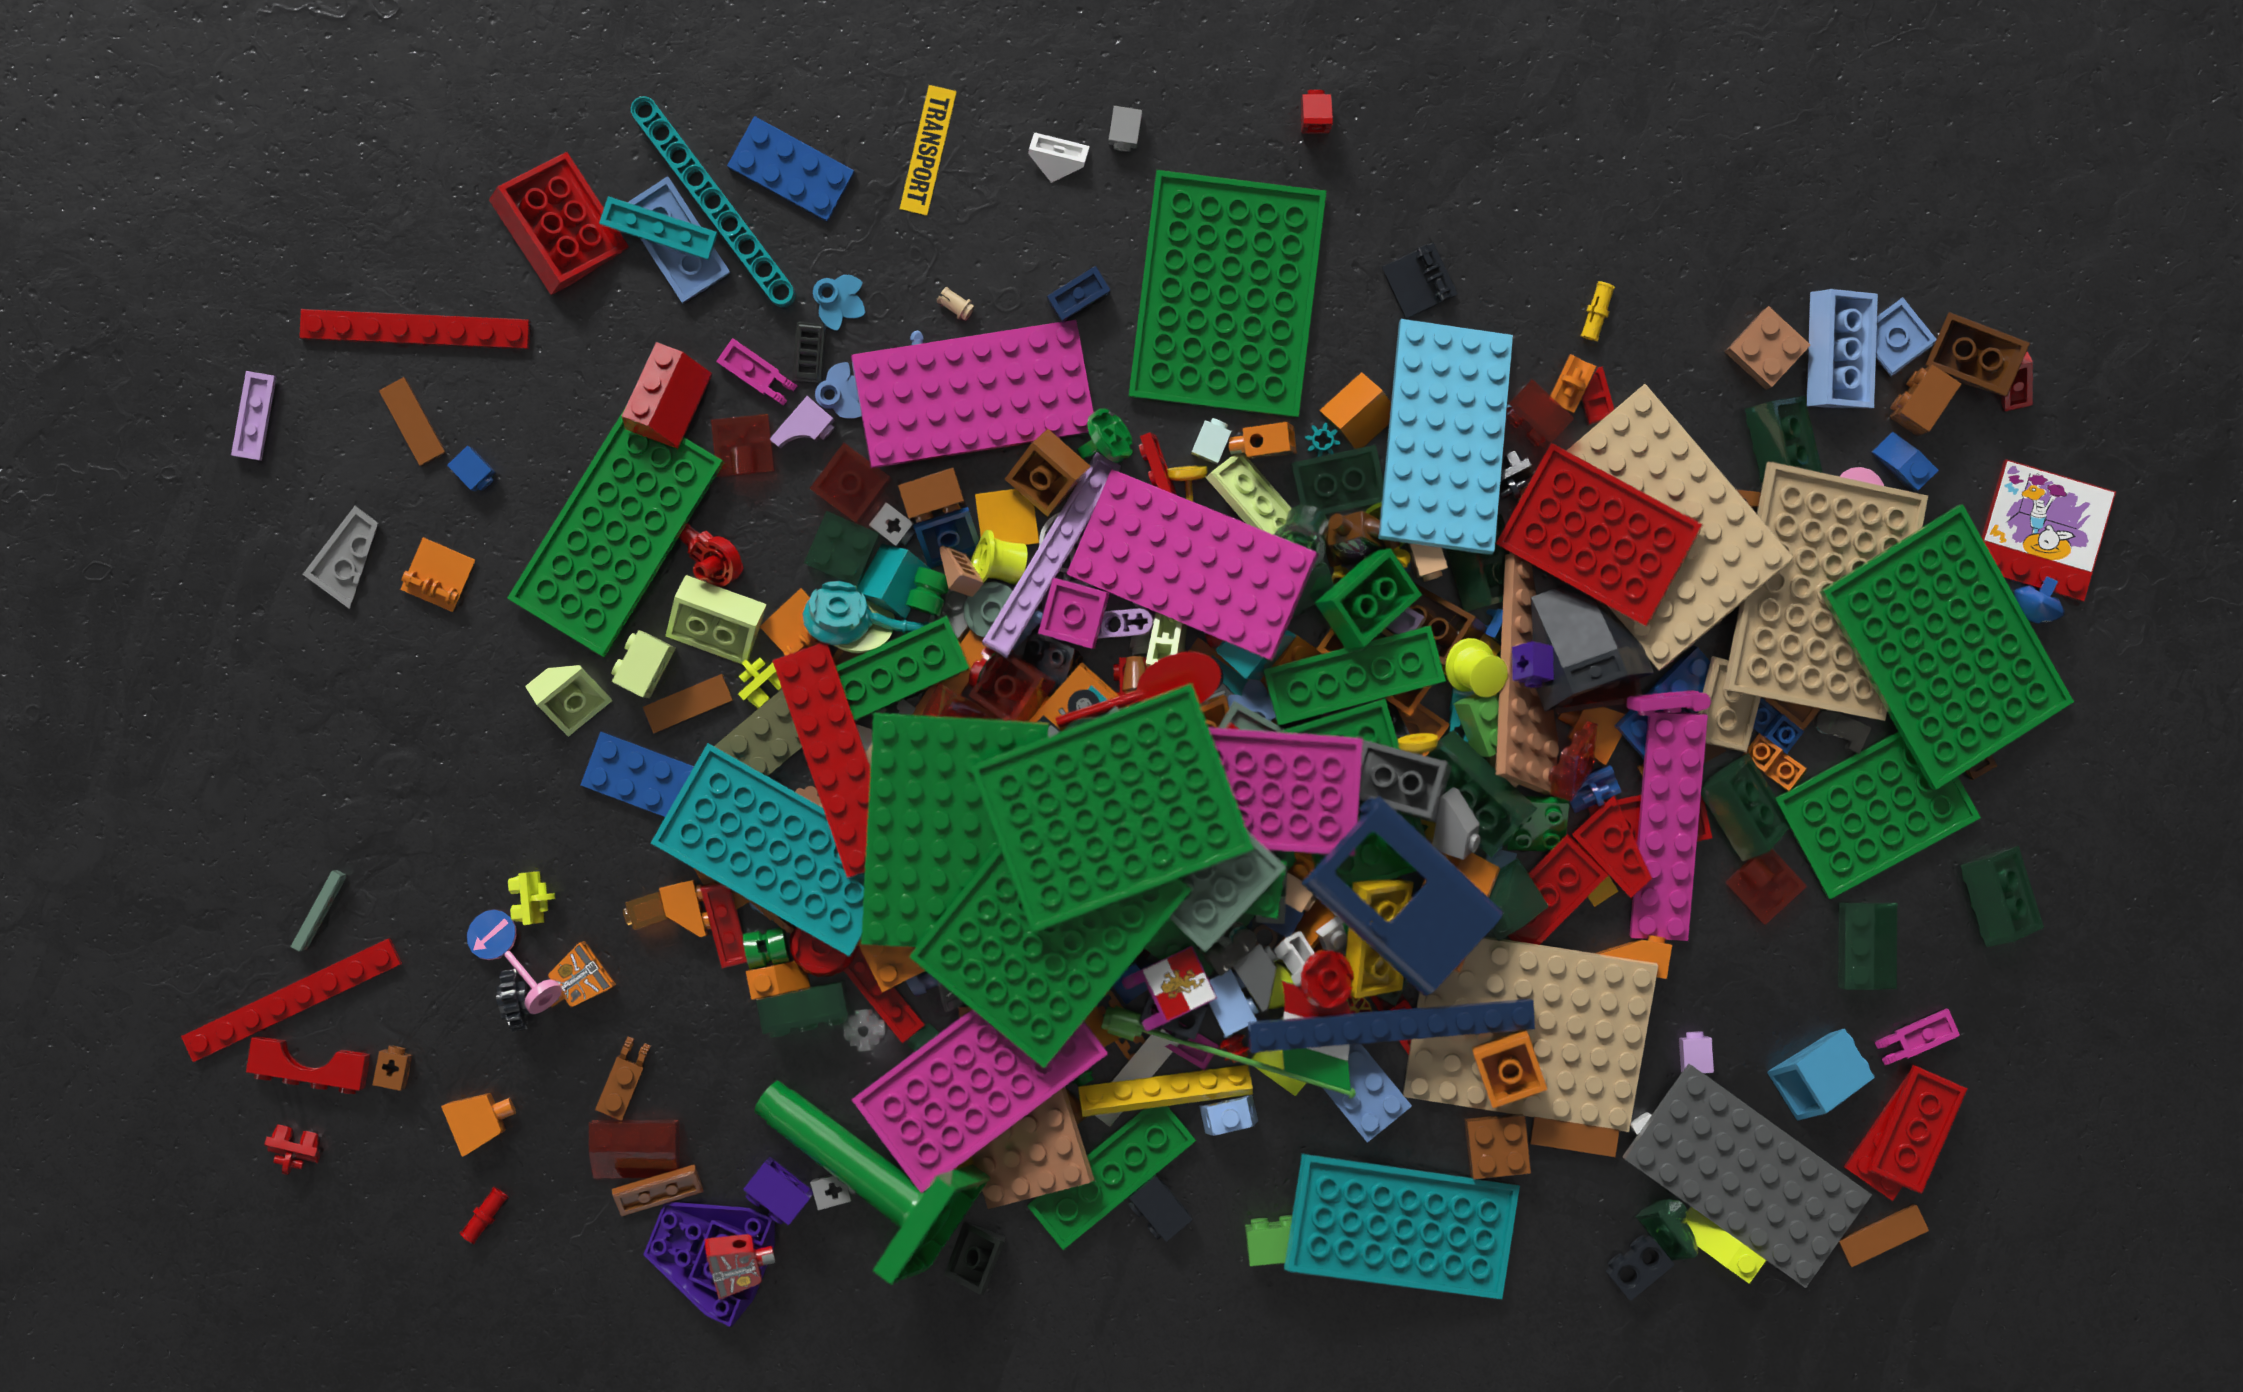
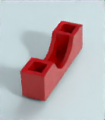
M256 1036L251 1038L246 1072L254 1073L255 1079L271 1080L273 1076L283 1078L282 1083L299 1085L300 1081L310 1082L311 1088L327 1090L329 1085L339 1087L338 1092L356 1094V1090L365 1088L370 1054L340 1050L335 1053L331 1061L325 1066L310 1068L301 1065L292 1057L286 1040Z

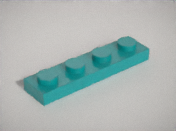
M609 196L599 222L602 226L706 260L710 259L718 235L716 231Z

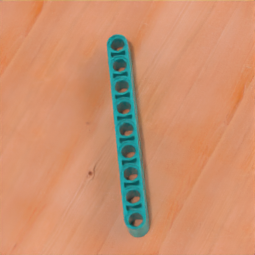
M646 96L636 98L631 105V113L634 119L770 300L781 308L790 306L796 297L791 283L655 102ZM644 105L652 107V113L647 118L638 116L639 109ZM667 128L669 129L668 138L663 141L656 140L655 134L657 130ZM678 150L686 152V159L682 163H674L672 161L673 154ZM695 173H700L704 176L703 182L699 186L689 184L690 177ZM711 196L721 198L720 205L715 209H709L706 206V202ZM729 218H734L738 221L737 228L732 232H727L723 229L724 222ZM746 241L755 243V249L749 255L740 252L741 245ZM770 264L772 266V272L768 277L762 278L758 276L757 270L760 265ZM781 286L787 287L789 289L788 297L784 300H777L774 296L775 290Z

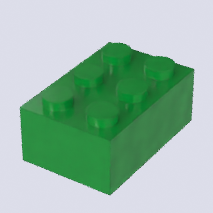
M1390 548L1371 552L1317 600L1315 604L1344 647L1352 649L1365 647L1417 600L1421 593Z

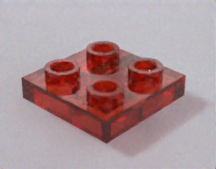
M768 414L711 420L714 454L725 462L717 477L775 472Z
M1769 844L1763 846L1725 881V884L1763 925L1767 924L1807 887Z

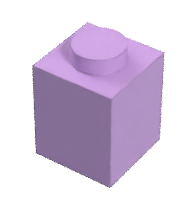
M1687 1032L1686 1038H1679L1681 1072L1689 1063L1702 1073H1714L1712 1038L1704 1036L1703 1032Z

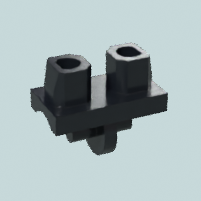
M1513 451L1503 458L1507 469L1501 471L1499 494L1502 499L1512 495L1517 502L1521 499L1519 491L1528 486L1525 480L1532 477L1533 473L1531 471L1532 465L1528 458L1524 460L1517 451Z

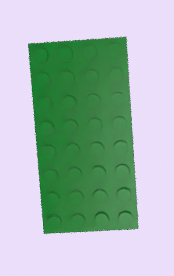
M621 414L507 599L605 657L725 462L684 437L677 449L626 430Z

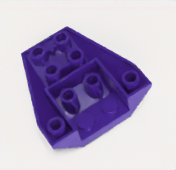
M678 1202L665 1203L662 1206L643 1255L706 1316L732 1327L754 1300L760 1284L719 1299L708 1264L704 1239L749 1234L752 1236L755 1250L772 1246L774 1250L775 1221L771 1217L751 1208ZM767 1265L760 1266L762 1278Z

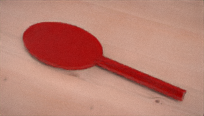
M1179 652L1165 656L1151 664L1142 673L1138 680L1136 691L1055 717L1058 728L1109 712L1115 706L1119 709L1137 702H1143L1191 683L1200 705L1212 696L1220 683L1221 671L1219 665L1211 657L1198 652Z

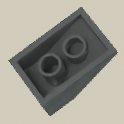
M1364 740L1359 800L1365 802L1371 797L1374 799L1381 797L1398 813L1436 823L1440 799L1445 793L1452 768L1444 761Z

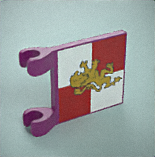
M1193 946L1131 974L1122 980L1126 989L1145 982L1158 1008V1014L1142 1022L1146 1031L1155 1029L1217 999Z

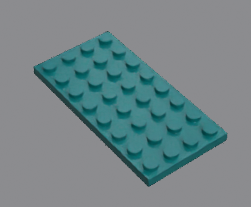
M707 743L651 844L851 957L862 935L865 873L847 878L824 809Z
M1302 1154L1284 1269L1292 1272L1502 1299L1520 1185Z

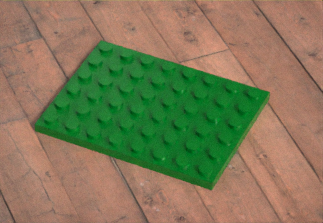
M1163 170L1156 171L1129 397L1299 417L1326 199L1325 190Z
M1963 504L1952 508L1819 591L1932 790H1937L2074 702Z
M1192 683L971 766L1032 932L1254 849Z
M874 713L861 944L917 947L1000 846L971 766L1047 738L1049 723Z
M999 846L909 957L1045 1068L1188 895L1192 887L1178 877L1032 932L1001 846Z

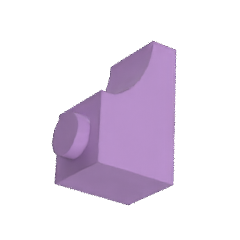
M806 396L770 440L780 449L788 442L797 438H812L816 442L820 438L825 440L835 427L832 424L835 420Z

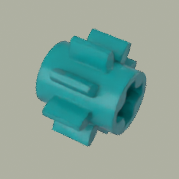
M1324 423L1322 429L1319 430L1313 425L1311 429L1314 435L1305 436V440L1311 441V446L1307 451H1317L1318 459L1326 451L1330 456H1333L1334 453L1331 446L1340 445V442L1334 440L1333 437L1338 430L1335 429L1330 432L1327 430V423ZM1321 434H1325L1326 440H1330V444H1325L1324 448H1320L1319 442L1315 441V438H1319Z

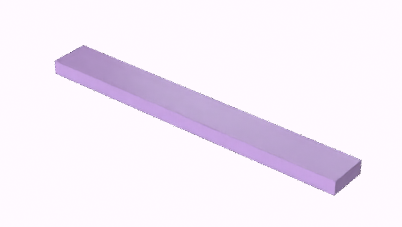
M1097 452L1089 464L1091 467L1076 485L982 641L983 645L1008 658L1050 588L1052 579L1056 578L1086 528L1111 469L1118 472L1121 469L1119 464L1108 460Z

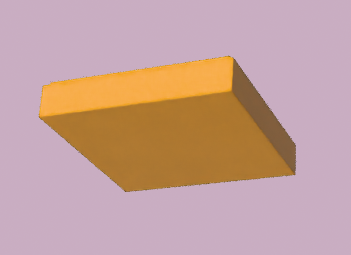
M1009 489L975 494L981 536L986 530H991L994 538L1002 541L1024 543L1025 545L1039 544L1034 505L1019 491Z

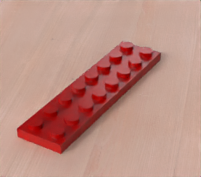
M823 642L772 661L846 876L850 878L865 873L871 766L829 645Z

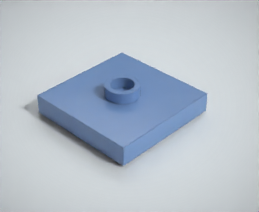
M1903 297L1877 316L1876 359L1891 378L1934 347L1937 339Z

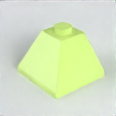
M580 665L547 668L525 686L538 707L568 737L612 702L609 695Z

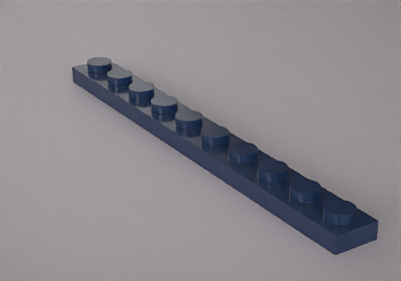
M1532 999L1248 1022L1249 1051L1251 1053L1535 1029L1534 1001Z

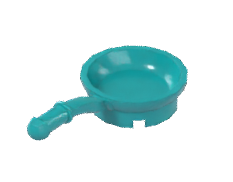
M842 581L827 582L818 591L816 588L807 601L802 614L804 626L810 635L821 642L832 645L849 644L859 640L868 631L869 627L872 626V623L889 630L903 632V634L910 633L929 624V622L900 621L873 613L869 609L863 593L861 592L860 595L856 591L857 587Z

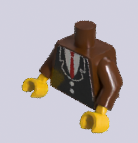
M1364 511L1345 516L1337 513L1329 519L1328 532L1324 536V548L1329 566L1334 569L1330 580L1332 586L1338 583V577L1342 579L1349 573L1347 568L1342 567L1341 564L1343 563L1346 566L1358 563L1373 551L1391 548L1401 565L1403 564L1404 568H1406L1411 559L1410 553L1399 548L1400 542L1379 539L1380 520Z

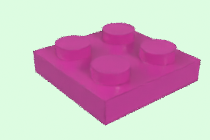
M1053 578L1038 633L1095 649L1109 593Z

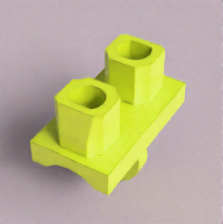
M761 658L757 659L753 664L745 659L742 664L746 670L739 677L744 683L751 676L755 679L738 695L743 700L748 699L750 703L760 708L770 699L760 687L763 683L769 680L778 691L782 687L773 663L760 674L758 670L766 663Z
M540 871L518 873L519 876L508 880L509 892L511 894L520 893L521 905H512L510 909L511 920L523 922V925L544 923L543 911H548L547 900L556 899L555 893L547 894L546 883H541Z

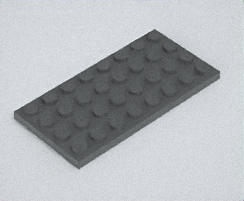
M1689 1063L1622 1156L1629 1163L1805 1288L1872 1195Z

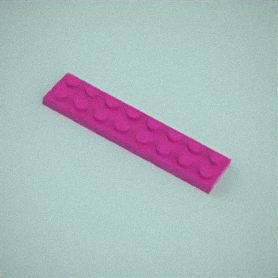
M1656 711L1655 715H1648L1637 845L1653 879L1633 896L1630 923L1631 938L1648 939V936L1652 935L1664 937L1665 940L1688 941L1708 718L1706 714Z

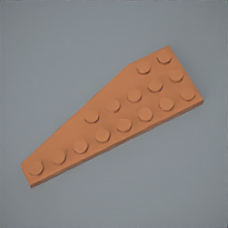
M1511 553L1505 555L1501 659L1507 666L1508 676L1505 685L1499 691L1496 775L1543 795H1555L1556 783L1558 781L1557 756L1559 754L1554 710L1544 712L1536 689L1525 687L1524 683L1513 681L1512 647L1533 641L1531 597L1536 595L1532 563Z

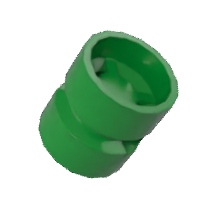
M918 567L914 577V583L917 588L909 591L905 605L940 617L945 604L941 595L947 594L950 590L946 575L934 570Z
M781 927L767 929L765 934H762L760 931L743 934L744 949L750 970L766 967L768 962H771L773 965L790 962L786 933ZM766 944L767 952L764 953L761 946Z

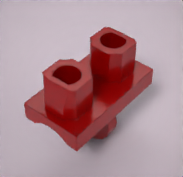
M278 1124L272 1137H267L264 1145L268 1147V1152L285 1155V1157L275 1155L274 1163L283 1165L282 1174L289 1175L292 1168L301 1170L303 1168L304 1161L296 1160L295 1158L314 1163L319 1162V1136L317 1133L303 1131L300 1143H292L290 1140L293 1129Z

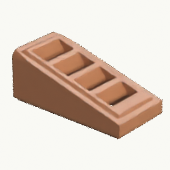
M942 545L939 550L949 589L973 597L983 585L982 578L965 553Z

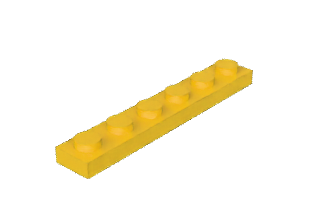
M1248 1065L1080 1086L1078 1087L1082 1117L1253 1095V1087Z

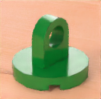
M1106 408L1098 409L1088 417L1087 426L1092 440L1079 447L1077 451L1083 460L1100 451L1108 460L1114 463H1121L1132 455L1133 449H1130V445L1133 444L1132 437L1124 422L1118 416L1108 414L1110 410Z

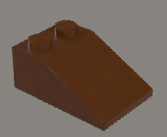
M1949 312L1926 366L1928 367L1933 364L1962 384L2007 397L2030 343Z
M1414 583L1421 596L1409 608L1425 617L1426 620L1421 628L1431 625L1442 668L1446 669L1447 656L1452 647L1459 641L1467 638L1480 640L1487 627L1472 614Z

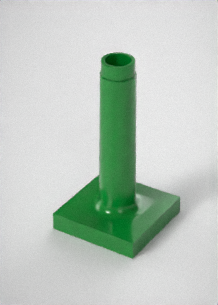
M776 1081L769 1086L760 1097L754 1109V1112L764 1119L770 1127L900 1228V1231L873 1269L875 1273L890 1284L930 1269L991 1178L974 1164L936 1175L928 1189L921 1193L908 1175L795 1090H791L780 1081Z

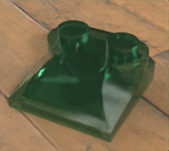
M1671 1199L1659 1200L1636 1215V1218L1672 1261L1691 1259L1698 1255L1695 1236L1687 1223L1688 1217L1686 1214L1688 1211L1680 1201H1673Z

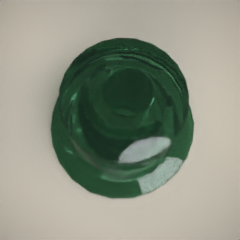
M1295 506L1288 512L1285 525L1279 527L1274 535L1317 552L1319 555L1314 564L1315 567L1323 559L1326 551V543L1323 536L1328 530V521L1326 516L1313 506Z

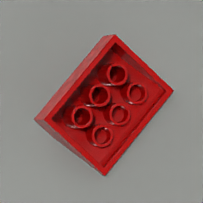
M567 152L498 186L489 199L551 295L577 282L629 247L619 231L599 224L604 207Z

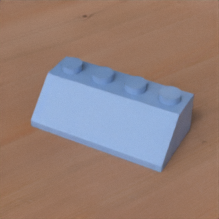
M1835 289L1810 292L1807 406L1823 408H1874L1878 294Z

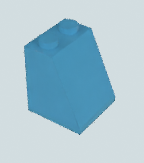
M1845 1029L1827 1034L1767 1072L1797 1121L1829 1112L1875 1078L1870 1071L1868 1062L1862 1058L1853 1038Z

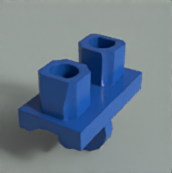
M1610 765L1605 768L1601 766L1594 769L1590 775L1579 780L1576 778L1570 780L1564 786L1574 813L1595 804L1600 807L1604 805L1603 800L1622 792L1613 768Z

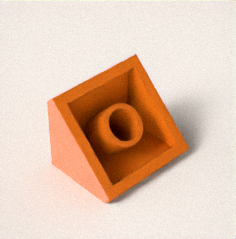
M1361 372L1319 411L1358 453L1389 425L1391 401L1382 389Z

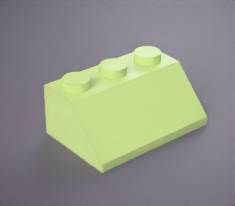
M686 575L674 597L666 637L742 664L745 659H749L763 620L766 604Z

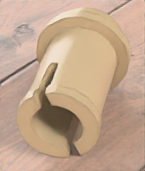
M945 287L941 292L944 296H939L937 303L955 313L957 319L967 320L975 308L971 304L972 301L970 299L966 301L949 290L948 287Z

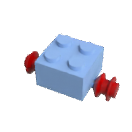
M1228 967L1208 977L1217 996V999L1209 1002L1225 1034L1219 1049H1226L1229 1053L1247 1057L1246 1051L1249 1050V1046H1243L1241 1042L1245 1035L1238 1033L1233 1035V1033L1248 1026V1022L1257 1021L1254 1015L1259 1013L1251 995L1245 998L1241 989L1246 986L1237 972H1232L1231 968Z

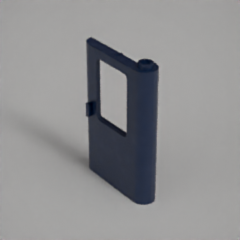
M1371 797L1360 808L1362 811L1361 819L1339 841L1302 884L1421 994L1427 996L1443 983L1496 925L1503 911L1381 797L1375 799ZM1372 831L1382 837L1426 879L1425 885L1389 922L1376 913L1335 873L1337 867Z

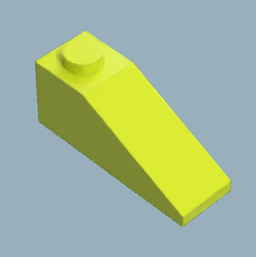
M1691 1206L1675 1227L1677 1232L1749 1284L1766 1261Z

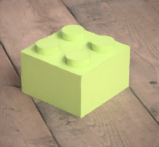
M638 630L636 635L633 633L630 635L625 645V649L628 651L624 659H618L611 672L615 676L612 682L643 698H650L676 648L646 632Z

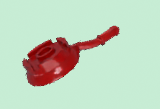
M794 925L795 929L790 935V952L795 963L806 973L817 977H831L844 971L853 961L857 947L850 957Z

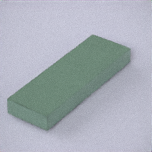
M339 870L330 873L291 945L292 948L298 951L308 949L342 887L346 874Z

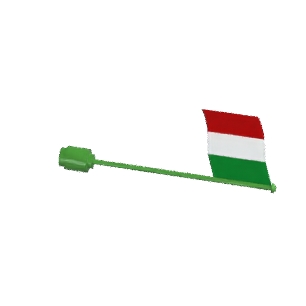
M1282 980L1285 1000L1284 1019L1351 1014L1348 1000L1335 1008H1320L1313 1005L1305 997L1301 986L1297 987L1293 983ZM1108 1006L1101 1028L1108 1030V1034L1134 1041L1135 1036L1141 1037L1142 1032L1342 1093L1348 1095V1099H1352L1356 1095L1355 1089L1350 1087L1348 1065L1350 1045L1282 1050L1284 1069H1280L1190 1040L1187 1042L1182 1041L1170 1034L1154 1029L1146 1031L1142 1025L1144 1020H1141V1013L1115 1006V1008Z

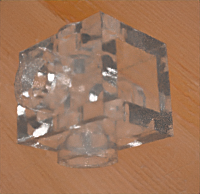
M872 1009L855 1010V1015L849 1016V1022L844 1023L845 1040H850V1046H857V1051L874 1050V1045L880 1044L881 1037H885V1022L879 1019V1014H872ZM860 1026H866L869 1029L867 1036L859 1034L858 1029Z

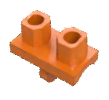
M1570 354L1548 402L1574 413L1596 366Z

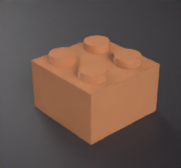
M1768 306L1728 347L1725 353L1765 390H1768L1808 349L1810 344Z

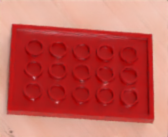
M1551 443L1496 544L1647 627L1704 525Z

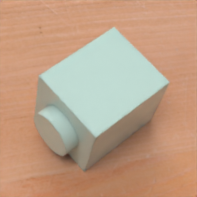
M1212 418L1211 422L1205 420L1191 454L1218 465L1231 434V431L1227 430L1228 424Z

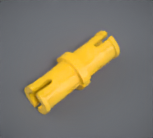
M1597 282L1592 303L1588 305L1586 310L1588 315L1581 337L1591 341L1599 340L1604 319L1608 318L1610 313L1608 307L1615 286L1605 282Z

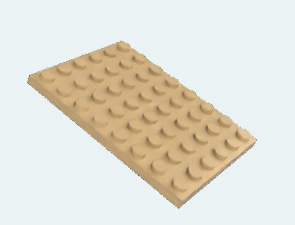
M1646 384L1641 386L1567 450L1573 455L1704 525L1647 627L1608 606L1641 643L1647 657L1660 671L1795 559ZM1524 488V489H1522V490L1519 491L1520 494H1521V497H1522L1523 493L1525 492L1526 488Z
M1767 462L1757 515L1795 559L1740 604L1724 689L1885 721L1886 708L1819 591L1922 528L1928 496Z
M1484 937L1466 956L1460 973L1453 971L1430 995L1424 996L1419 992L1417 1008L1532 999L1534 1001L1535 1029L1527 1030L1548 1090L1492 1108L1472 1047L1517 1032L1506 1031L1411 1039L1402 1095L1407 1098L1516 1115L1523 1114L1529 1117H1541L1629 1132L1658 964Z

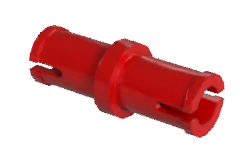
M493 1187L481 1206L474 1209L473 1212L475 1214L459 1234L470 1243L475 1244L487 1225L495 1221L493 1217L509 1197L498 1188Z

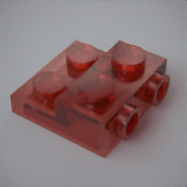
M1587 721L1581 731L1577 730L1575 732L1570 747L1564 748L1558 765L1552 766L1548 776V781L1551 782L1550 795L1568 801L1574 799L1594 768L1598 724Z

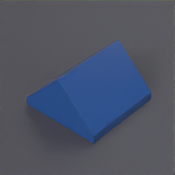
M968 507L913 524L929 568L943 565L939 550L942 545L971 556L979 542Z

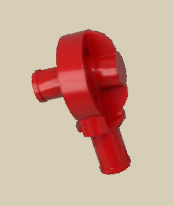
M689 523L686 524L678 538L688 546L689 557L696 562L693 567V573L696 578L702 581L706 580L708 583L718 587L725 586L736 580L743 572L744 567L735 546L723 537H713L708 531L699 533Z

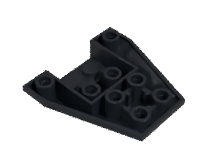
M1570 584L1531 597L1533 642L1553 646L1554 680L1543 682L1541 687L1535 688L1544 712L1570 704L1574 696L1625 679V682L1629 683L1654 673L1642 644L1603 602Z

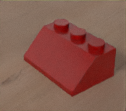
M656 342L622 414L625 429L678 449L712 377V373L684 352Z

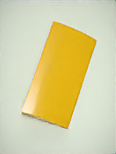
M1409 880L1353 882L1352 890L1385 921L1389 922L1412 899L1413 882ZM1349 928L1346 959L1350 962L1354 980H1351L1350 987L1353 988L1350 995L1354 998H1362L1402 990L1404 977Z

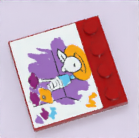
M2006 459L2002 465L1982 539L2005 579L2040 589L2045 578L2048 576L2058 581L2053 591L2054 594L2084 601L2116 492Z

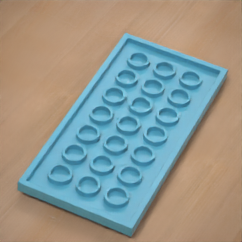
M1405 319L1400 320L1379 539L1489 555L1494 553L1513 335Z

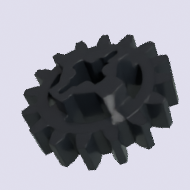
M516 969L502 971L499 977L501 985L496 987V1001L501 1018L508 1021L512 1032L526 1030L528 1028L527 1016L532 1014L524 1004L525 998L529 993L527 983L519 979V973Z

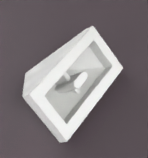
M1034 133L1028 154L1052 183L1083 168L1089 146Z

